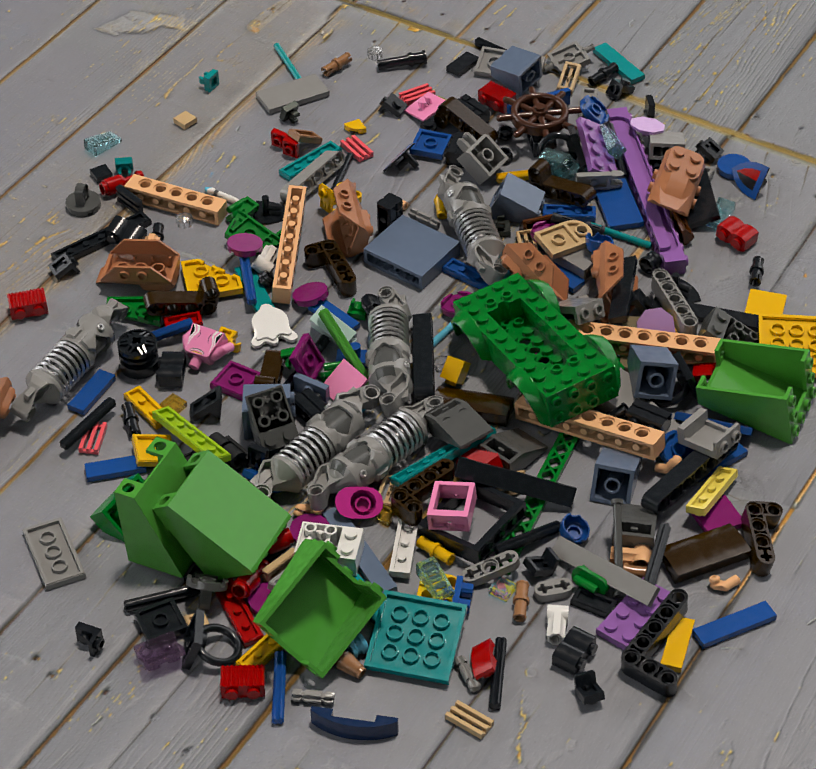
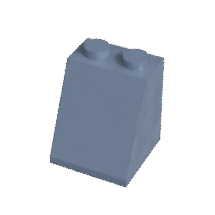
M515 46L505 50L502 56L493 61L490 66L491 76L513 92H516L520 97L543 76L541 56Z
M508 172L491 200L492 219H497V216L504 215V220L521 223L522 220L539 217L541 213L539 209L542 208L545 202L543 199L545 191Z
M630 344L627 365L634 398L672 400L679 364L667 347Z
M290 384L243 385L242 420L244 440L253 438L245 396L282 385L292 416L296 417V407L292 406V403H295V392H291Z
M603 447L594 467L590 501L611 505L612 499L619 498L623 499L624 504H631L640 473L642 457L617 449Z

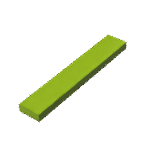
M167 406L152 412L153 419L195 452L209 450L223 462L231 460L229 452L171 407Z

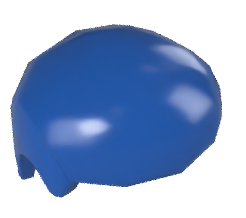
M599 232L593 237L591 233H587L585 236L586 247L592 254L604 241L614 244L612 237L600 235Z
M568 513L560 522L559 533L560 536L578 545L588 539L590 527L581 515H571V513Z

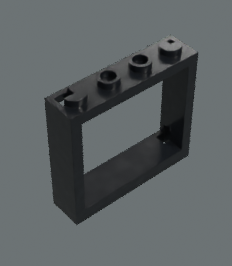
M463 479L461 482H473V481H469V480ZM474 482L478 499L507 511L475 545L443 530H429L427 516L420 521L418 529L420 536L424 535L435 543L439 542L443 548L454 553L456 556L476 564L486 560L494 552L493 547L495 544L504 541L527 517L525 501L488 485ZM443 498L438 504L437 510H454L464 499Z

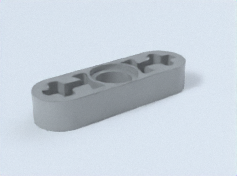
M513 550L502 552L465 568L461 576H464L463 582L474 584V587H477L518 569L520 559ZM496 566L494 571L486 572L487 567Z

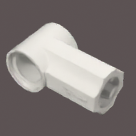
M265 245L252 263L251 268L258 273L264 270L270 273L278 255L277 248L273 245Z
M552 604L547 606L546 623H548L546 636L547 641L552 645H559L565 638L569 606Z

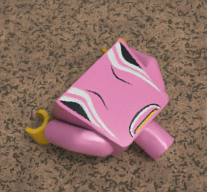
M195 323L182 336L183 349L191 359L188 366L194 370H199L202 363L213 365L215 361L230 352L238 353L241 351V342L236 344V339H231V342H229L225 333Z

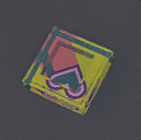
M500 576L490 586L488 594L507 602L516 591V583Z

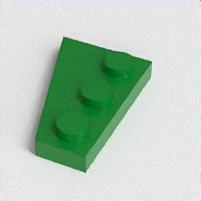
M143 296L107 297V302L113 298L129 307L124 319L160 327L161 316H151L147 313Z

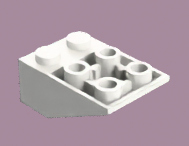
M303 521L294 554L305 538L318 541L323 540L324 542L329 541L337 547L336 552L340 555L338 563L342 567L345 565L354 572L352 576H357L364 549V529Z

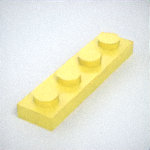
M719 466L687 503L686 513L705 516L738 477V470Z

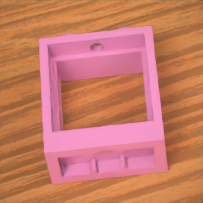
M435 481L427 511L429 530L470 531L477 499L474 482ZM439 498L466 499L464 511L437 510Z

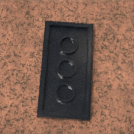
M707 170L703 171L698 185L701 186V190L698 196L694 197L697 199L693 209L690 208L688 216H685L690 229L721 219Z

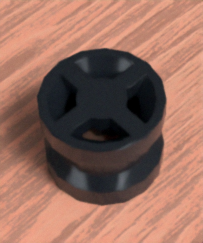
M650 251L639 260L640 268L647 274H651L655 268L662 265L661 257L654 251Z

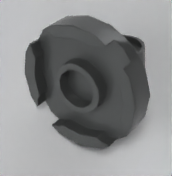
M77 183L75 191L66 198L65 204L66 209L69 210L71 215L87 217L88 213L93 212L95 214L101 207V200L96 192L88 189L87 184Z
M196 573L195 578L188 574L186 579L187 586L200 590L198 609L205 611L210 609L212 591H227L229 583L226 578L219 581L218 576Z

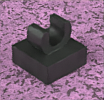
M293 101L282 107L279 118L283 122L288 119L293 124L297 122V117L300 116V113L297 111L299 104Z
M504 215L497 216L494 224L500 237H511L509 220H504Z

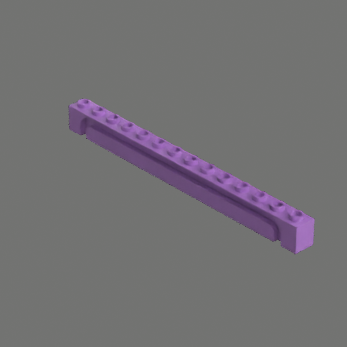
M627 107L607 109L606 115L609 114V119L606 124L613 123L628 173L627 180L649 238L653 243L654 251L662 259L660 267L667 270L670 275L674 272L684 274L686 266H688V256L684 255V247L679 242L678 232H675V224L670 219V211L647 201L650 193L647 191L650 181L654 182V179H651L653 168L652 165H649L648 155H645L644 145L640 143V134H637L636 130L630 127L632 114L628 112Z

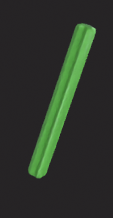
M327 308L320 310L318 313L319 317L346 360L368 379V371Z

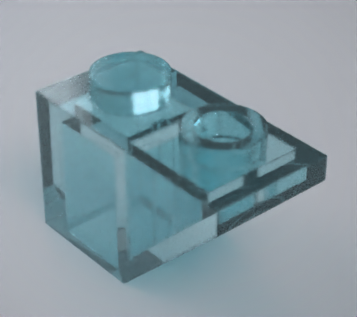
M545 148L538 157V160L540 158L547 160L551 167V174L561 178L570 179L574 177L580 168L570 154L554 149Z

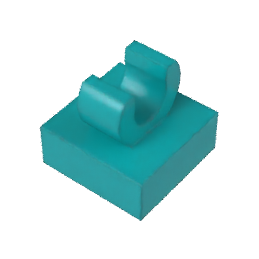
M212 69L210 72H204V77L199 76V83L204 84L205 91L211 92L219 85L218 70Z
M132 157L115 158L118 174L122 175V171L127 170L128 175L131 176V169H134Z

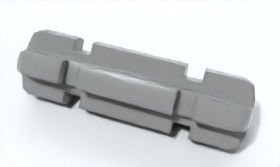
M411 208L408 213L410 218L431 226L433 229H438L441 224L438 219L432 218V216L415 208Z
M465 656L456 657L454 664L464 682L468 685L467 687L470 692L479 691L481 684L479 680L475 679L473 670L467 663L468 661Z
M293 689L292 701L301 702V700H304L305 703L321 704V702H324V704L332 705L335 701V693Z

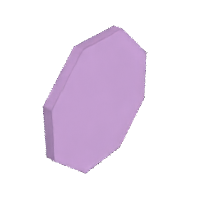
M642 116L632 118L630 122V127L642 133V136L649 137V134L654 135L664 132L665 125L653 118Z
M662 308L645 310L636 322L637 328L675 332L673 316Z

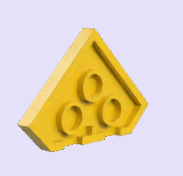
M201 259L181 261L187 291H198L200 281L210 276L217 283L220 291L219 297L243 294L240 276L227 274L224 269L215 265H206Z

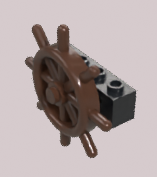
M531 86L529 87L530 94L521 96L517 100L505 96L503 97V102L512 106L511 114L498 115L496 120L498 122L511 121L517 129L513 133L515 138H519L523 133L527 134L533 157L536 158L538 144L544 136L552 132H559L564 128L568 130L567 126L573 125L568 123L569 114L582 113L580 107L568 108L567 104L562 100L566 95L565 91H560L557 95L536 93L535 88ZM556 139L549 141L545 145L544 157L554 156V149L557 148Z

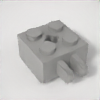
M465 132L463 138H459L456 142L464 152L457 158L458 162L479 185L509 159L487 134H483L476 140L469 132Z

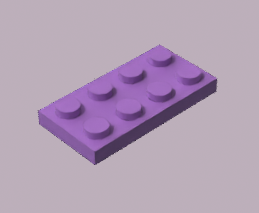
M579 117L576 120L588 172H611L612 170H617L606 127L589 119Z
M655 584V586L660 588V591L651 607L626 595L596 628V635L625 650L670 591Z

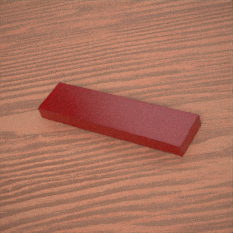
M232 578L227 579L229 581L227 591L214 593L244 648L256 644L264 635L253 622L254 617L244 599H238L232 594L231 587L234 581Z

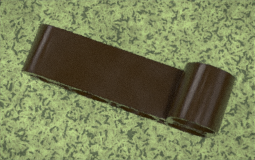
M451 96L438 106L434 122L439 128L443 129L451 123L461 132L474 134L476 140L483 134L489 135L494 142L498 139L496 130L457 98Z
M543 158L537 160L528 169L529 183L545 191L544 197L584 208L596 197V190L592 186L552 175L549 162Z
M328 239L305 246L304 257L307 267L316 268L325 265L343 296L352 297L356 294V275L336 241Z
M208 276L200 281L198 291H150L143 296V302L147 313L151 316H173L200 311L201 315H210L217 309L220 291L215 279Z
M265 351L260 376H255L254 384H281L285 367V360L281 357V351Z
M441 459L395 488L391 492V511L407 525L417 526L423 519L422 502L431 497L435 481H454V462L450 459Z
M750 501L746 504L741 516L744 538L751 549L749 555L751 568L756 575L761 577L769 575L775 562V553L769 529L777 527L783 513L782 506L776 502Z

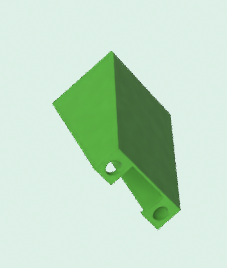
M720 339L714 350L716 367L708 383L706 376L702 375L696 386L698 404L783 442L792 444L795 437L799 435L800 425L805 421L806 412L810 410L812 398L815 399L816 387H814L815 373L812 372L813 358L810 356V349Z
M155 437L146 449V453L157 456L159 463L144 483L124 478L114 491L128 561L183 578L194 561L152 509L162 495L177 492L192 469L185 470L183 468L187 460L176 442ZM127 486L134 487V490L131 492L123 491Z
M206 450L194 453L183 467L185 470L193 469L177 492L162 495L152 510L204 574L218 576V580L252 575L258 570L261 561L268 555L271 546L277 542V537L287 527V523L292 516L211 451Z
M305 538L253 622L317 677L324 678L387 597L382 593L383 588L377 583H370L367 580L364 582L361 579L357 580L352 576L354 572L345 565L342 567L338 563L340 555L336 552L337 547L331 542Z

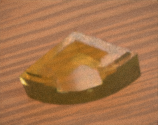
M383 505L381 512L376 518L382 525L389 527L395 514L391 511V507Z

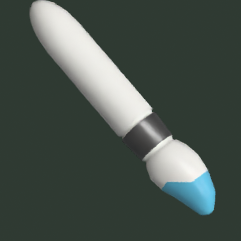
M205 187V191L209 195L226 199L232 204L239 201L238 198L216 190L213 187Z

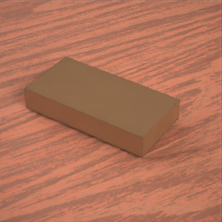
M289 129L287 133L297 142L321 144L323 140L322 137L308 130Z

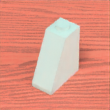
M321 305L310 318L311 327L322 335L328 336L329 340L336 344L318 315L320 310L325 309ZM331 313L348 342H356L357 332Z

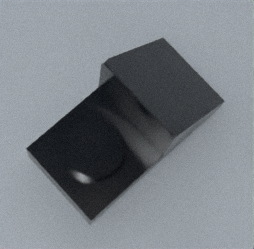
M217 386L190 404V418L196 422L208 413H211L220 420L222 388Z

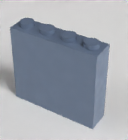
M404 215L396 219L364 248L365 263L421 290L442 272V267L452 257L456 259L460 256V241Z

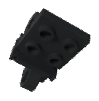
M215 432L209 436V438L231 454V460L225 463L233 470L248 464V451L229 435L224 437L219 432ZM192 449V452L185 454L184 457L188 461L197 452Z

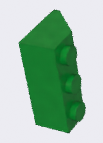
M139 473L127 478L140 483L145 481ZM127 486L123 491L131 492L134 490V487ZM113 492L90 518L102 532L124 542Z

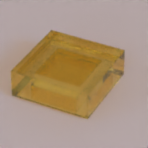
M172 393L160 403V406L162 408L169 406L177 413H180L187 407V401Z

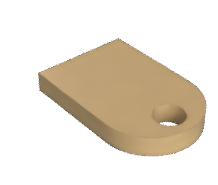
M569 220L535 232L534 239L549 257L554 260L586 248L585 236L587 233H591L592 236V230L584 222Z

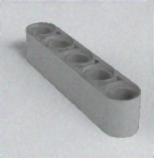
M328 150L322 153L280 190L281 200L286 202L289 185L306 187V196H308L319 184L323 183L344 164V153Z
M665 269L654 270L652 273L651 289L663 309L673 316L675 329L678 333L697 335L698 319L672 277Z

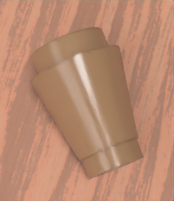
M344 651L335 663L337 669L358 679H361L366 672V668L350 651Z

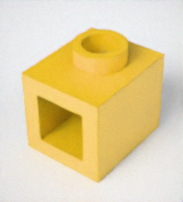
M448 355L440 377L446 379L445 383L449 385H463L471 363Z

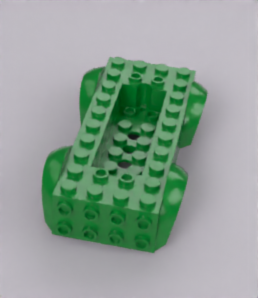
M516 273L453 302L455 316L451 324L456 336L465 333L480 359L492 361L507 376L506 383L508 388L511 389L516 386L525 397L526 403L531 406L541 424L552 428L619 396L618 393L621 387L620 368L612 345L603 336L593 334L582 335L563 317L557 297L551 286L545 281L537 279L525 280L519 273ZM523 340H529V341H531V342H530L529 344H527V345L524 344V343H520V342L523 341ZM541 359H549V362L546 364L539 361Z

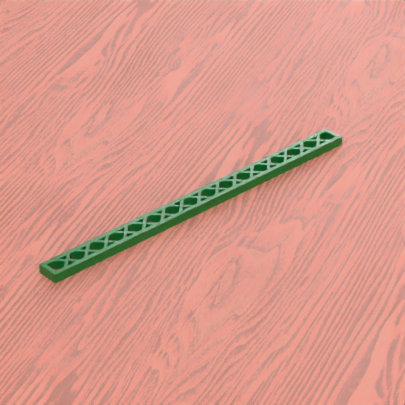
M560 432L537 477L551 476L552 479L550 481L558 482L580 438L571 436L572 440L565 441L564 438L571 435ZM563 449H565V451H566L565 453H562V454H559V453L557 452V451H560V450H563ZM558 462L559 466L551 467L550 464ZM526 496L524 501L526 502L527 517H530L531 520L522 521L505 540L515 537V532L522 531L525 533L533 530L548 501ZM537 503V507L530 508V504ZM525 546L513 550L518 554V557ZM491 566V569L495 570L496 566Z

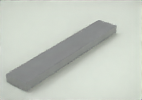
M559 536L552 549L559 559L574 567L585 565L588 569L606 579L609 586L649 607L652 606L660 591V588L562 536Z

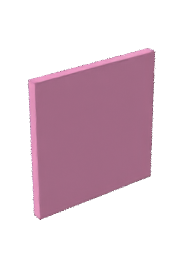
M427 92L404 109V112L424 122L436 114L438 106L445 100Z
M343 359L324 383L329 385L330 398L334 400L337 393L348 392L353 386L356 389L362 387L368 382V379L348 361Z

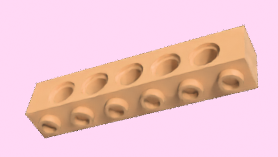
M133 174L124 185L127 190L142 200L143 205L219 226L228 214L226 199L136 174Z

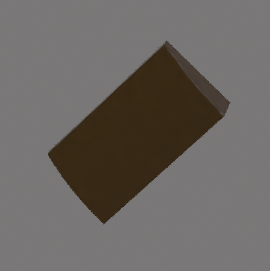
M438 386L435 391V395L443 397L444 404L454 398L466 401L488 424L507 426L514 397Z
M729 523L666 545L662 561L673 582L677 584L749 558L751 549L738 530Z

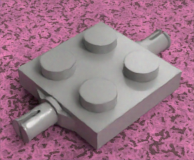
M574 41L547 53L551 63L544 65L543 70L547 72L554 68L561 75L565 61L581 64V67L591 64V59L587 53L595 50V46L592 43L583 47L577 41ZM568 66L566 75L569 74L571 66Z

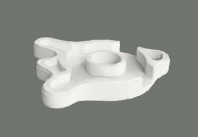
M263 304L252 318L254 337L251 341L253 348L258 349L265 344L277 346L279 339H284L290 343L298 340L297 333L289 327L288 317L282 310L270 304Z

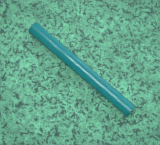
M275 43V50L295 80L302 78L280 44Z
M605 227L604 234L648 249L652 248V242Z

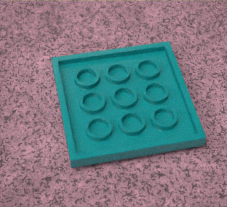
M384 590L383 594L387 598L379 607L364 667L367 670L449 685L468 609L467 605Z

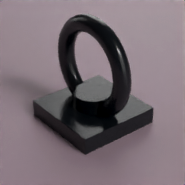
M574 124L567 126L570 135L563 132H552L544 136L538 144L537 159L539 160L540 158L545 159L543 151L549 141L553 139L566 141L570 158L562 165L550 164L551 172H562L569 169L576 159H578L580 167L586 165Z
M677 352L673 354V357L679 364L676 378L682 389L672 400L648 399L649 402L655 403L658 407H671L680 403L687 396L689 390L698 403L696 393L697 382L681 353Z
M196 609L184 634L182 669L190 670L197 655L206 663L217 667L235 664L241 657L243 650L240 638L232 629L224 625L214 623L204 625L205 611ZM218 632L227 636L233 643V654L227 658H217L207 653L204 649L207 642V633Z

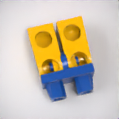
M422 570L417 596L466 604L468 608L467 614H469L471 600L463 599L461 596L472 598L474 584L463 582L464 576L457 575L455 577L449 574Z

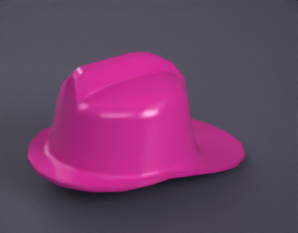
M345 487L336 495L335 506L338 512L346 518L369 519L381 512L383 498L379 491L371 487Z

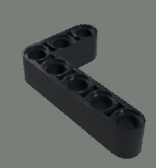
M674 589L667 595L621 654L622 672L664 697H672L677 693L678 677L675 671L651 657L687 613L688 594L683 589Z

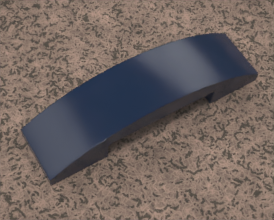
M311 706L310 709L311 723L319 729L338 737L368 741L390 738L398 735L399 732L398 718L376 715L375 722L335 717L333 716V709Z

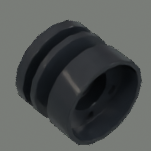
M134 329L125 332L119 337L117 346L121 372L128 378L137 380L153 376L156 370L159 369V355L155 335L148 330Z

